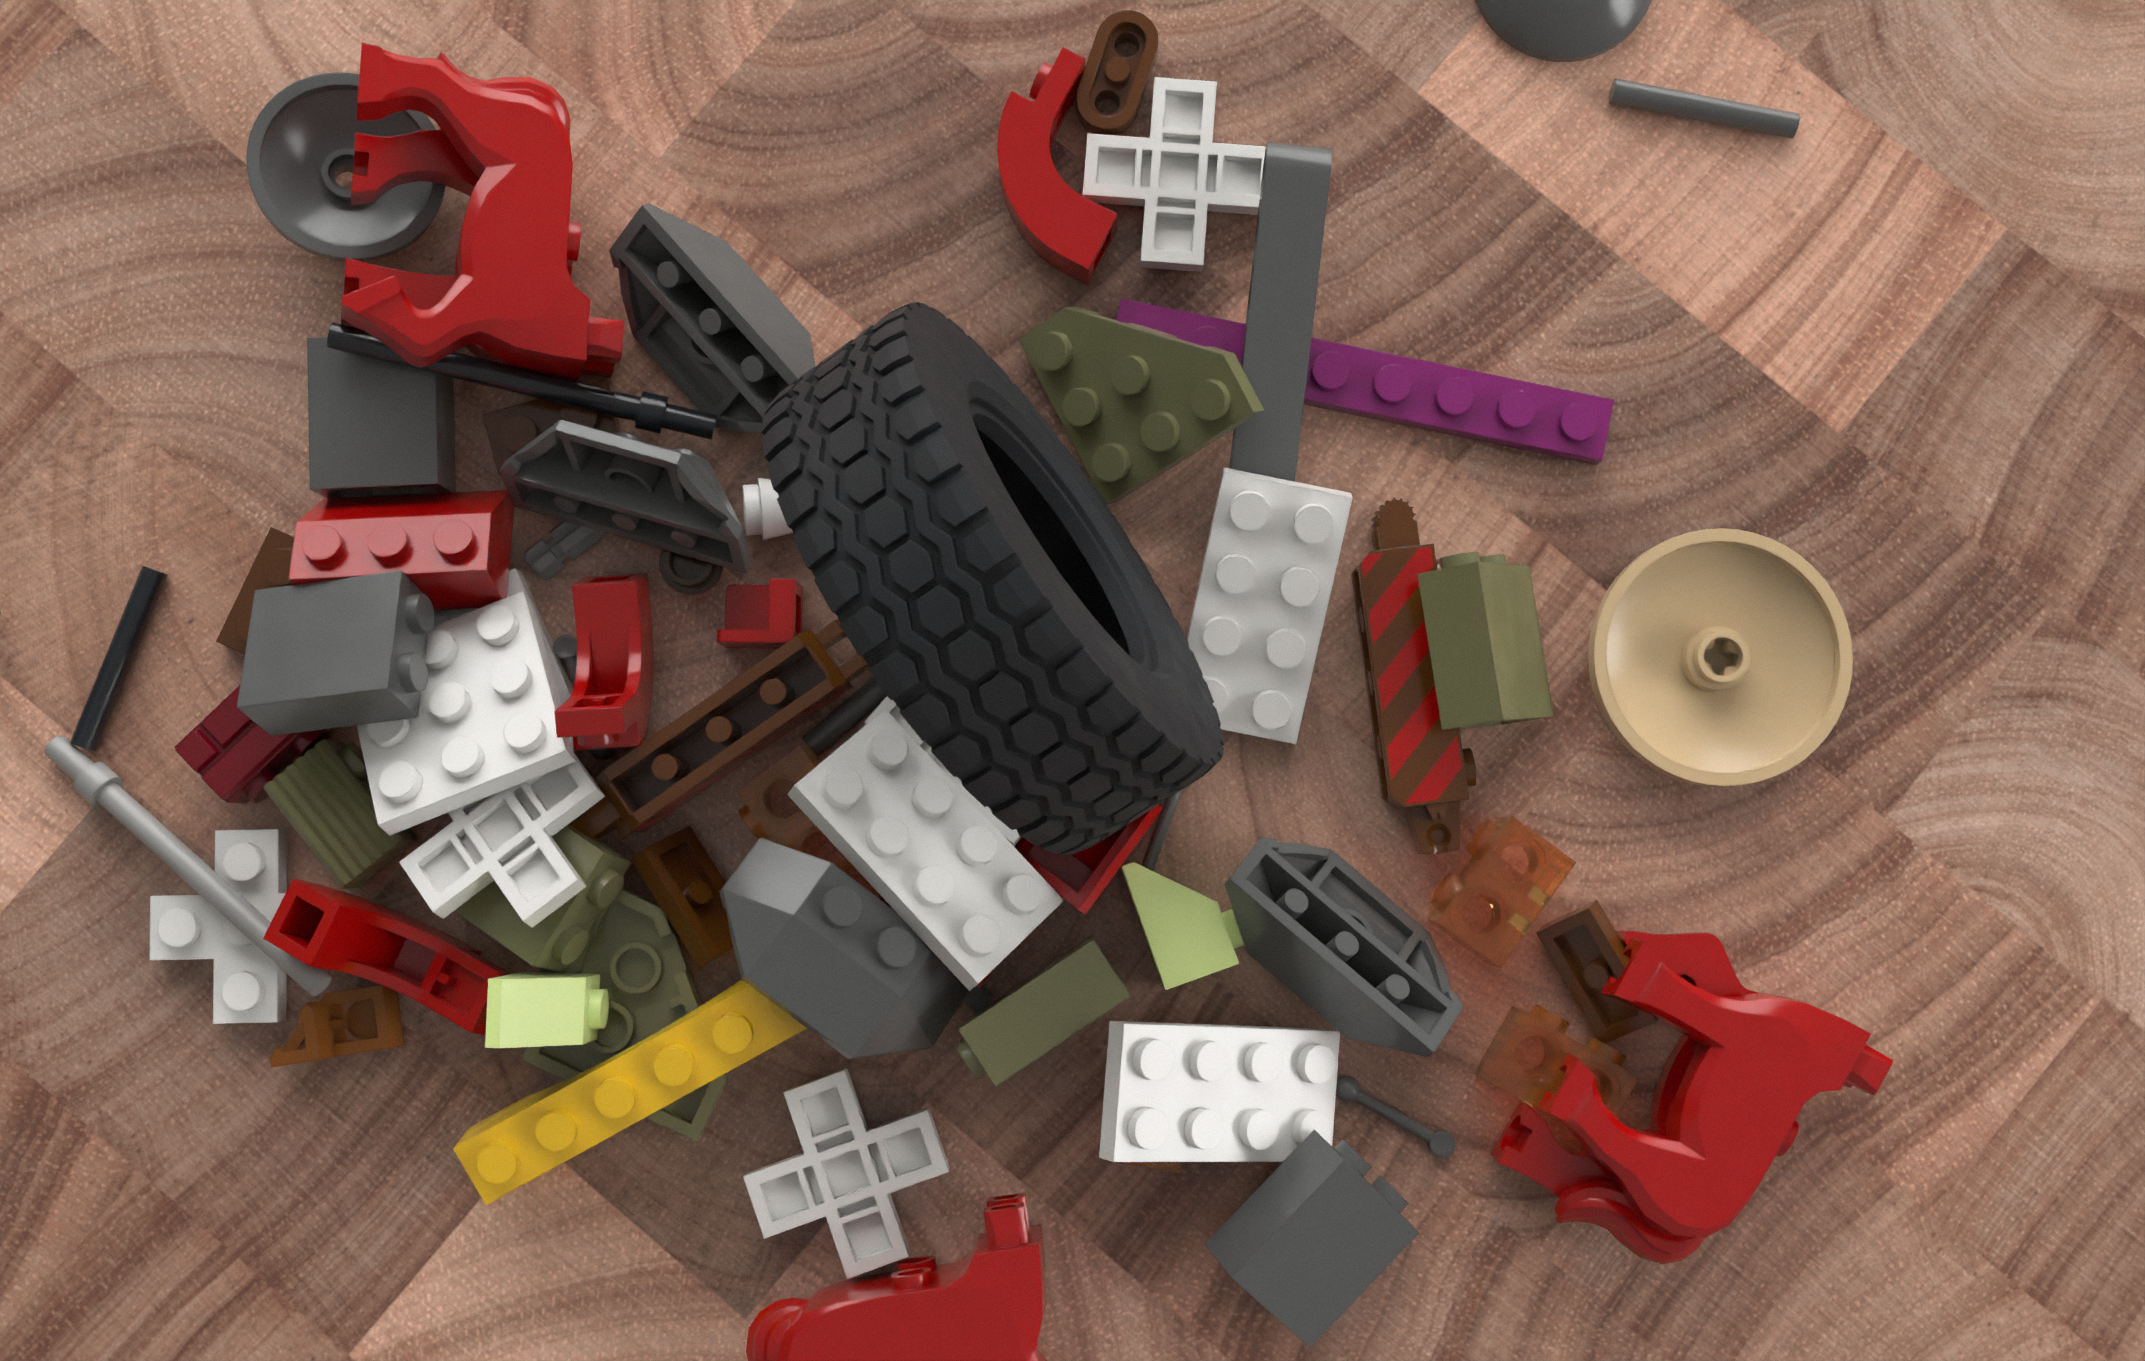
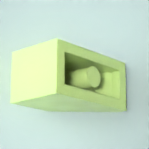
M1133 861L1121 865L1125 881L1165 990L1239 964L1234 949L1244 946V942L1232 909L1221 912L1217 901Z
M519 972L489 978L485 1048L583 1045L596 1040L598 1029L606 1027L609 1013V995L607 989H600V974Z

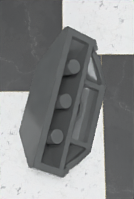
M651 204L642 205L609 249L613 267L619 269L621 296L633 337L699 411L717 415L715 428L763 434L761 432L762 419L765 416L764 412L768 405L784 388L815 367L810 333L728 242Z
M559 420L505 460L500 469V474L514 507L576 525H582L590 529L746 574L752 564L743 528L708 460L701 458L690 450L684 448L671 450L643 442L637 436L627 432H616L614 434L589 426Z
M1262 837L1224 884L1247 953L1346 1038L1424 1057H1429L1436 1051L1462 1011L1463 1006L1457 992L1451 991L1446 968L1430 932L1332 849L1299 843H1278L1276 839Z
M759 838L719 891L723 908L727 912L730 936L741 979L848 1059L910 1050L916 1051L933 1047L967 995L958 978L895 910L829 861Z

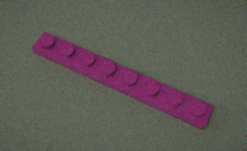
M1121 298L1117 321L1135 323L1175 335L1177 339L1235 353L1241 365L1245 332L1244 323ZM1311 338L1304 405L1594 465L1599 464L1603 460L1614 399L1317 338Z

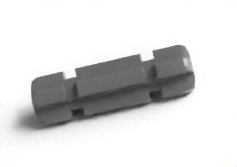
M562 521L549 531L552 536L551 539L546 542L543 538H540L525 550L524 558L530 568L540 578L549 580L566 567L563 562L566 558L570 557L574 561L608 533Z

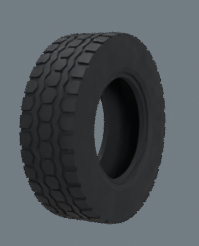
M913 302L891 311L875 325H871L864 330L855 340H850L821 361L819 365L800 376L798 380L784 388L768 405L764 412L765 416L762 419L761 432L764 435L762 437L764 458L769 462L766 465L773 490L778 493L777 501L786 524L794 533L793 539L807 568L812 570L816 578L814 581L830 610L837 615L841 622V628L858 655L863 657L869 665L871 674L888 698L893 700L900 708V714L922 741L925 740L931 747V752L954 777L957 776L962 781L963 787L984 807L988 806L992 814L1011 830L1017 829L1019 836L1035 846L1040 845L1046 851L1055 854L1060 853L1061 855H1072L1093 847L1153 809L1165 799L1175 795L1187 785L1203 777L1221 760L1224 751L1223 732L1220 729L1221 723L1217 709L1212 704L1214 701L1207 682L1202 677L1203 673L1188 646L1189 643L1182 629L1173 617L1172 610L1159 587L1154 583L1152 575L1137 550L1133 548L1130 539L1115 516L1106 506L1107 504L1090 479L1088 480L1080 465L1066 446L1061 443L1057 434L1042 415L1035 410L1029 399L1015 383L1013 384L1009 376L992 357L987 356L985 350L969 335L967 336L964 330L951 319H946L945 315L933 307L929 308L928 305L920 302Z

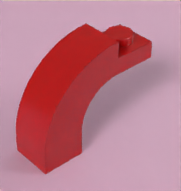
M1063 47L1053 66L1045 62L1039 69L1029 93V97L1034 99V102L1013 91L1010 92L1000 119L997 155L1004 201L1018 232L1027 244L1051 266L1089 285L1117 232L1118 214L1070 188L1061 178L1052 161L1051 149L1054 139L1076 99L1077 89L1085 69V58Z
M637 573L584 577L571 585L577 637L576 678L571 696L554 711L557 738L573 737L574 750L640 746L648 726L653 683V636L648 574Z
M294 878L263 937L264 940L310 967L348 973L388 987L419 1002L474 1034L486 1035L488 979L511 974L481 957L482 951L424 922L359 896Z

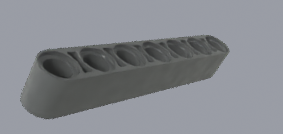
M1267 142L1241 358V367L1260 400L1264 411L1233 430L1229 469L1295 482L1331 175L1332 148Z

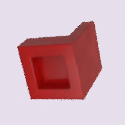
M769 578V585H728L725 598V629H717V643L725 648H780L802 633L803 586L796 579Z

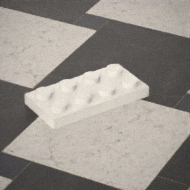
M1223 468L1187 636L1188 646L1194 653L1203 673L1202 677L1207 682L1214 701L1212 704L1217 709L1221 723L1220 729L1296 744L1353 499L1351 493Z
M886 709L797 782L787 794L969 991L979 984L1064 901Z
M1109 1021L1099 1158L1112 1162H1284L1314 1129L1332 1146L1340 1032L1322 1028Z

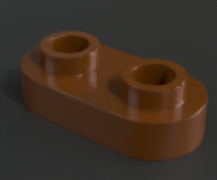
M1133 10L1115 12L1101 23L1097 31L1076 94L1078 118L1081 124L1093 134L1119 135L1125 132L1136 119L1158 52L1157 30L1152 21L1140 12ZM1123 42H1130L1137 47L1138 51L1131 57H1123L1117 53L1116 47ZM1103 99H1111L1117 103L1119 108L1116 112L1106 115L1100 113L1096 105Z

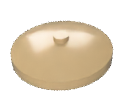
M1718 528L1688 532L1670 538L1644 552L1623 569L1604 594L1596 611L1589 638L1588 665L1592 690L1597 705L1606 723L1626 749L1640 761L1668 777L1700 786L1725 787L1746 785L1775 777L1805 760L1821 745L1837 723L1845 706L1852 679L1853 651L1850 631L1843 609L1826 580L1808 561L1789 547L1763 535L1738 529Z

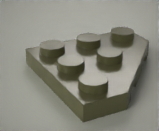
M1081 307L1063 308L1019 339L1090 478L1106 504L1118 502L1264 411L1235 353L1177 339L1175 335L1135 323H1124L1103 317L1098 312Z
M622 888L612 904L602 909L588 931L589 940L586 948L562 972L600 974V989H607L609 995V1013L606 1027L598 1029L596 1040L583 1045L527 1047L521 1059L564 1080L624 1051L702 1005L677 933L660 905L625 888ZM727 1073L646 1118L694 1141L700 1140L728 1082Z

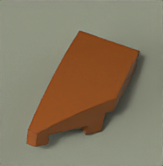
M379 984L325 993L320 1001L306 1003L297 1016L301 1020L286 1044L275 1049L270 1057L271 1067H278L404 1046L397 991Z

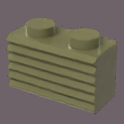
M327 739L318 742L314 748L308 750L304 756L296 759L294 764L286 767L284 772L276 775L272 781L266 783L263 787L341 889L361 887L419 840L410 828L389 836L378 826L363 753L352 742L347 745L340 741Z

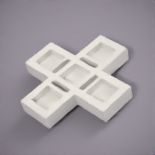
M1154 77L1150 138L1087 133L1083 196L1096 203L1144 206L1140 267L1202 272L1207 211L1258 215L1266 147L1212 143L1217 82Z
M575 754L576 762L448 812L453 822L399 862L433 913L444 919L495 880L522 921L533 928L587 887L552 838L553 835L605 797Z
M288 829L215 830V872L270 922L287 891ZM201 895L150 896V960L214 959L213 1024L286 1021L287 973Z
M847 1068L784 1091L783 1093L803 1153L753 1170L743 1176L764 1239L826 1217L847 1279L909 1257L911 1251L891 1193L948 1173L950 1170L929 1107L868 1129Z

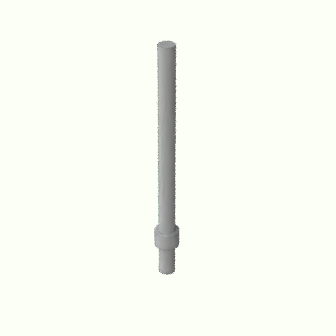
M58 736L47 744L44 754L74 780L73 789L92 807H104L311 996H317L327 988L332 977L324 969L310 967L264 940L263 937L271 922L122 788L123 780L105 763H94L74 744H71L65 736Z

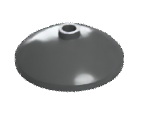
M1652 0L1475 1L1487 24L1511 47L1541 60L1575 62L1604 54L1623 42L1638 26Z
M334 72L310 76L287 86L277 93L262 109L254 122L247 145L246 161L249 183L254 199L268 222L283 237L297 247L319 257L346 262V257L361 262L377 260L408 247L428 229L440 209L446 185L425 181L400 184L385 192L374 203L350 206L351 189L342 188L338 185L336 179L342 173H353L355 134L358 132L376 136H395L413 133L422 129H436L426 114L413 110L396 112L380 120L356 121L359 74Z

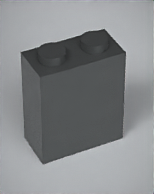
M328 337L307 338L310 490L326 498L456 492L453 378L327 347Z
M402 570L255 590L237 708L271 736L418 718L421 692L426 689L428 684V669L425 661L427 636L433 630L435 622L431 600L426 594L422 593Z
M1315 1129L1205 1243L1231 1278L1309 1347L1325 1333L1419 1234L1415 1227L1401 1214L1402 1210L1409 1203L1381 1175L1370 1184L1364 1176L1372 1167L1344 1139L1333 1148Z

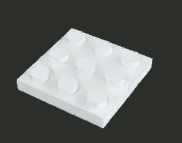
M524 591L433 627V630L427 636L425 661L428 669V684L426 689L421 692L418 718L357 725L377 824L389 836L576 762L570 738H557L554 711L561 704L534 603Z

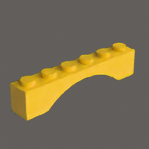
M741 979L695 1010L624 1051L569 1079L528 1095L469 1127L453 1150L485 1205H488L807 1028Z

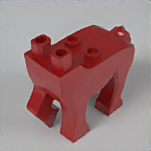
M362 42L356 121L380 120L396 112L413 110L422 112L434 119L440 130L422 129L413 133L395 136H376L356 132L350 206L374 203L385 192L397 185L419 181L441 183L470 196L459 236L455 276L402 271L346 257L344 292L341 302V324L366 331L409 364L420 368L430 366L465 346L478 358L577 381L580 374L611 378L615 363L619 364L622 358L624 321L590 317V299L577 289L571 280L573 261L577 262L579 255L581 223L569 221L573 162L570 145L571 119L565 100L553 86L532 77H502L484 81L470 77L458 70L446 55L441 52L437 59L415 58L394 54L382 49L380 46Z
M1616 931L1626 947L1623 955L1630 959L1618 979L1610 976L1601 994L1636 1007L1683 1033L1662 1068L1652 1100L1650 1128L1639 1130L1621 1123L1604 1105L1597 1089L1596 1076L1577 1057L1568 1052L1559 1068L1560 1071L1565 1073L1561 1085L1554 1095L1546 1091L1537 1109L1560 1121L1580 1141L1585 1150L1575 1152L1563 1149L1554 1138L1548 1123L1531 1106L1519 1102L1490 1155L1499 1164L1531 1178L1559 1197L1555 1207L1557 1215L1555 1222L1562 1224L1579 1221L1596 1224L1607 1229L1622 1245L1638 1257L1659 1264H1668L1684 1260L1699 1248L1704 1238L1732 1223L1753 1196L1775 1156L1780 1157L1784 1155L1792 1146L1799 1130V1123L1795 1119L1808 1100L1819 1092L1841 1090L1843 1086L1848 1088L1855 1086L1865 1093L1875 1095L1890 1070L1893 1060L1866 1045L1871 1033L1845 1019L1789 997L1746 989L1737 978L1721 941L1713 934L1707 932L1651 934L1638 931Z
M1026 1192L987 1198V1208H984L983 1212L986 1232L979 1234L970 1253L954 1263L937 1265L935 1256L912 1257L897 1262L898 1271L850 1278L821 1288L809 1299L792 1297L775 1301L758 1313L748 1329L746 1347L748 1361H1047L1039 1348V1336L1046 1307L1043 1236L1041 1224L1030 1226Z

